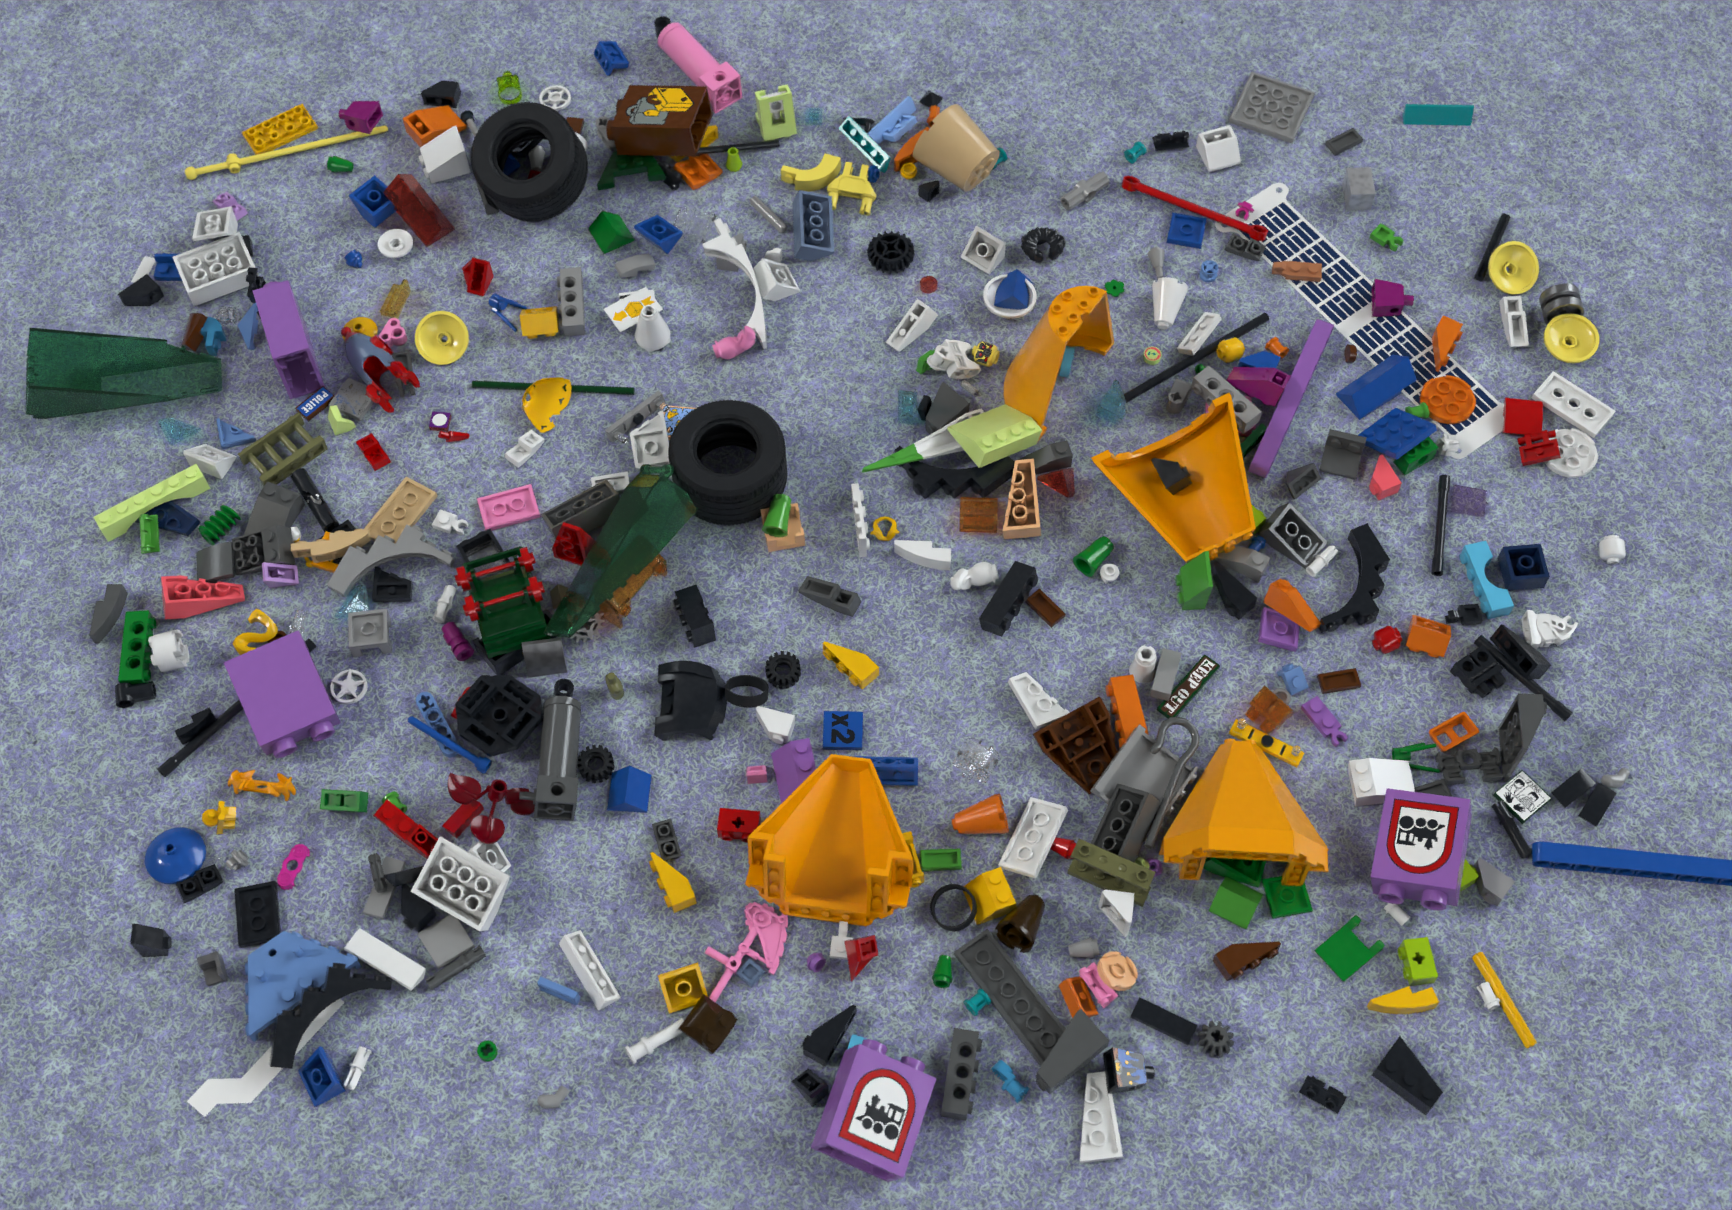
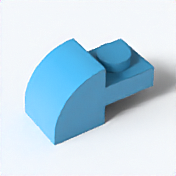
M208 317L200 332L206 341L205 347L209 356H217L218 349L221 348V341H226L227 339L220 322L215 318Z

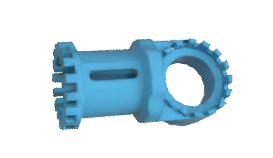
M999 1060L991 1068L992 1072L995 1075L998 1074L997 1077L1000 1076L999 1079L1005 1082L1001 1089L1011 1094L1015 1098L1016 1103L1020 1102L1023 1099L1022 1096H1025L1030 1088L1024 1087L1015 1079L1016 1076L1013 1074L1012 1069L1004 1061Z

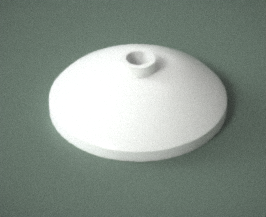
M1007 274L994 277L986 284L983 292L984 303L989 311L999 317L1014 319L1025 316L1036 304V290L1027 279H1025V283L1029 290L1028 308L1020 310L994 306L996 291L1002 280L1007 277Z

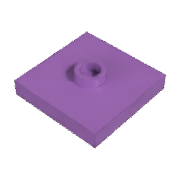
M1264 607L1261 614L1258 642L1295 652L1298 647L1300 626L1276 610Z

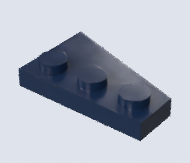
M173 501L160 504L144 513L148 514V516L158 515L159 529L189 536L201 523L196 517Z

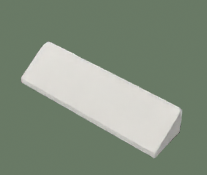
M362 929L356 931L344 948L347 952L409 990H413L424 979L426 969Z
M581 930L564 935L559 945L598 1011L621 998Z

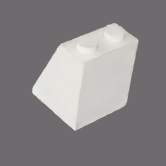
M456 126L451 127L420 148L421 155L418 157L421 166L425 165L426 167L423 168L424 175L430 179L431 184L471 173L466 152Z

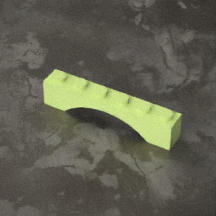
M194 464L93 518L109 542L125 534L129 527L141 517V514L146 513L152 508L175 499L196 497L209 490L210 487L197 464Z

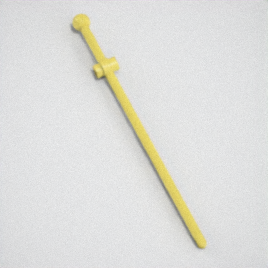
M386 125L375 127L370 134L357 131L240 159L236 154L232 153L227 155L226 162L196 169L194 167H187L185 174L187 179L194 180L197 178V175L227 168L231 173L240 172L241 165L388 131V127Z

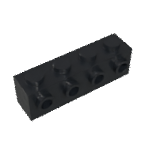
M1018 561L1013 563L979 617L982 630L1001 637L1005 631L1009 630L1014 616L1019 614L1021 605L1029 597V592L1037 585L1038 576L1035 567Z

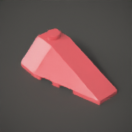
M182 575L161 577L165 620L188 618L245 601L243 585L221 581L209 583L206 582V579L199 578V581Z

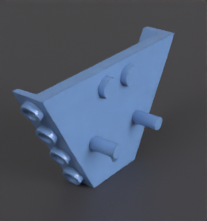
M283 931L248 955V963H245V973L248 976V983H245V992L248 996V1003L245 1004V1011L248 1016V1023L245 1025L246 1035L253 1042L258 1040V1033L276 1021L277 1013H282V1010H292L300 1005L302 989L307 990L308 986H316L323 989L327 966H333V963L346 964L345 968L359 969L362 966L358 962V958L350 953L343 955L332 946H328V948L323 947L315 939L310 938L309 941L303 939L301 934L294 931L291 933Z

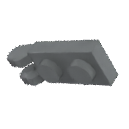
M410 350L392 354L395 361H400L407 371L413 372ZM395 377L399 395L404 397L403 385L405 384ZM406 381V384H409L411 395H416L414 385Z

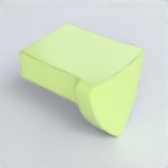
M337 405L329 407L328 420L335 436L351 431L356 427L353 421L342 418Z

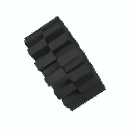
M780 651L781 655H778L776 652L774 657L771 655L769 661H766V677L770 684L773 683L774 687L779 685V689H782L783 686H786L787 689L790 684L794 686L795 681H799L801 676L800 662L794 654L791 656V653L787 651L785 655L784 651ZM784 664L788 665L791 671L787 675H779L776 673V668Z
M592 745V749L589 746L585 747L586 751L582 750L580 752L581 756L578 755L577 766L583 779L586 778L587 782L592 780V783H596V780L602 783L603 778L609 779L608 775H612V769L614 770L615 767L611 752L606 747L603 749L602 745H599L598 748H596V745ZM594 758H599L603 761V766L598 770H592L588 767L589 762Z

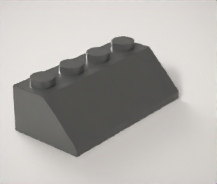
M606 479L542 513L541 516L556 540L563 522L580 527L588 534L589 531L602 527L606 522L619 518L627 511L619 494Z
M1117 784L1091 844L1135 862L1161 802L1148 792Z

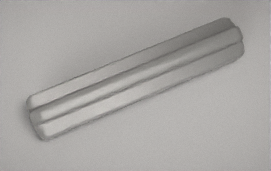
M757 196L750 198V204L780 233L787 230V225Z

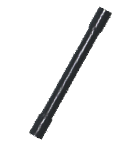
M1449 475L1439 476L1434 557L1431 574L1434 576L1443 575L1448 493L1450 491Z
M1480 635L1475 640L1474 644L1478 648L1484 645L1497 663L1532 693L1543 694L1544 702L1562 720L1566 721L1573 714L1572 711L1552 697L1533 679H1526L1508 658L1497 650L1483 635Z

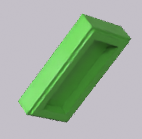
M961 849L920 850L921 870H962Z

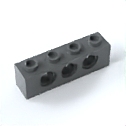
M954 1028L941 1117L966 1121L967 1114L972 1115L973 1101H969L970 1093L975 1094L976 1080H972L973 1072L978 1073L979 1060L975 1058L976 1052H981L982 1039H978V1031ZM968 1050L971 1055L969 1057H962L960 1052ZM962 1070L967 1072L968 1076L960 1078L956 1073ZM961 1091L965 1097L963 1099H956L953 1094Z

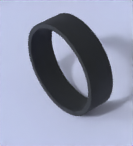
M735 676L730 678L725 684V698L735 706L757 707L767 701L769 686L765 680L756 676ZM739 686H750L760 689L763 693L756 696H741L730 690Z
M948 884L935 892L931 899L930 911L933 919L940 927L948 931H960L973 922L977 913V904L967 888L959 884ZM952 889L963 890L972 899L970 916L966 921L956 926H947L940 923L935 915V905L938 898L946 891Z

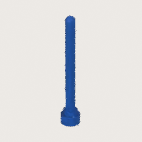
M413 716L408 718L409 724L474 763L477 771L485 774L490 768L492 760L489 758L476 756Z

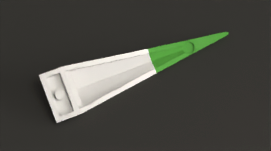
M981 408L965 413L914 444L863 467L862 472L964 451L947 428L982 414L984 411Z

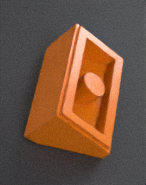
M1080 976L1067 978L1059 984L1072 1018L1079 1009H1082L1089 1018L1098 1015V1011L1083 978H1080Z

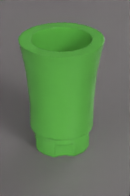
M774 494L762 527L764 533L774 537H786L788 535V520L792 500L789 496Z

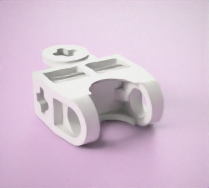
M945 339L941 345L935 348L934 354L927 358V363L932 369L946 371L949 378L968 379L978 375L981 371L979 365L967 357L972 353L971 345L958 340Z

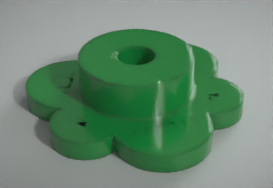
M1113 279L1111 282L1105 283L1107 294L1118 297L1124 293L1123 282H1117Z

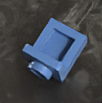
M1290 663L1282 666V670L1277 672L1278 676H1282L1290 695L1309 688L1301 666Z

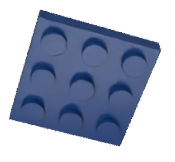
M1395 408L1358 434V436L1366 437L1365 446L1397 460L1437 431L1436 424Z

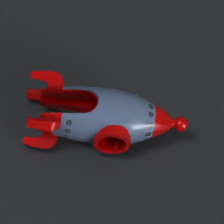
M349 327L342 328L341 334L345 337L347 359L356 374L367 385V396L376 404L379 403L386 412L394 413V408L389 402V399L392 398L380 383L382 377L390 371L405 385L406 381H408L415 388L420 387V382L417 376L412 371H407L400 361L393 359L391 355L394 352L377 335L369 337L362 333L351 332Z

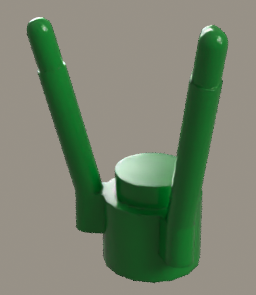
M1423 742L1392 748V759L1410 761V752L1435 748L1437 745H1425ZM1409 763L1412 769L1440 773L1439 769Z

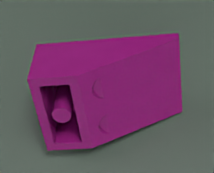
M1234 367L1226 381L1235 389L1245 392L1247 396L1256 397L1262 400L1265 405L1275 407L1291 376L1276 368Z

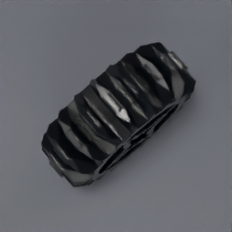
M892 230L890 233L884 231L883 235L878 233L877 237H873L872 241L869 242L867 249L868 260L871 262L872 267H875L877 271L882 269V273L888 271L889 274L892 271H895L897 274L899 269L904 272L905 267L909 268L915 253L914 245L911 243L910 238H906L905 234L900 235L899 231L893 233Z

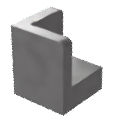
M218 951L197 958L198 965L203 970L207 986L228 980L223 957Z

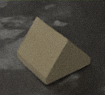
M557 584L550 591L553 609L572 605L568 587Z

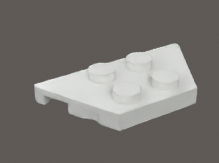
M660 411L653 419L647 420L641 427L630 432L636 470L672 479L668 456L669 440L664 412Z

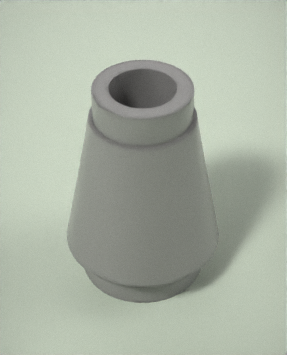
M1090 937L1068 945L1070 957L1095 958L1096 955H1100L1097 938L1092 939Z

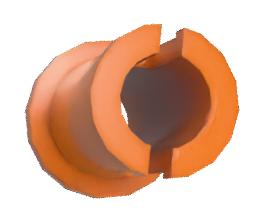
M935 105L929 108L927 123L930 127L934 124L932 120L940 112V108Z

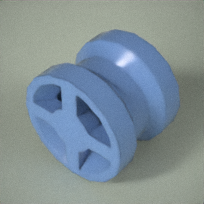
M1212 260L1204 261L1201 264L1199 274L1201 280L1204 282L1215 281L1219 269L1218 264Z

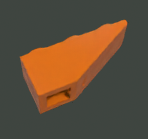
M1444 315L1432 337L1436 372H1439L1441 366H1446L1450 358L1447 356L1448 353L1452 355L1456 347L1454 342H1459L1463 334L1460 331L1463 324Z

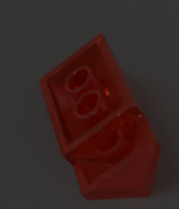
M398 174L384 190V194L393 203L394 210L426 247L455 230L412 174Z

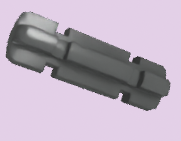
M377 853L369 855L368 860L375 890L377 893L385 892L387 885L380 856Z

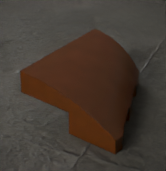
M201 313L190 314L181 343L182 348L196 352L204 338L199 332L208 317Z

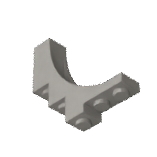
M406 525L396 543H394L395 540L386 535L384 538L378 535L367 554V551L359 546H356V548L349 546L327 586L329 589L347 597L354 585L364 575L386 562L406 557H425L435 559L451 568L455 560L452 557L453 554L449 551L436 549V545L428 540L423 542L426 537L422 533L423 530L416 525L412 527Z

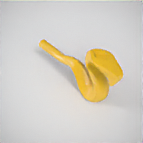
M255 609L251 613L248 621L251 624L254 622L261 623L267 628V631L262 634L246 632L238 635L233 640L232 645L239 655L256 649L249 647V643L269 641L278 632L274 621L259 609Z

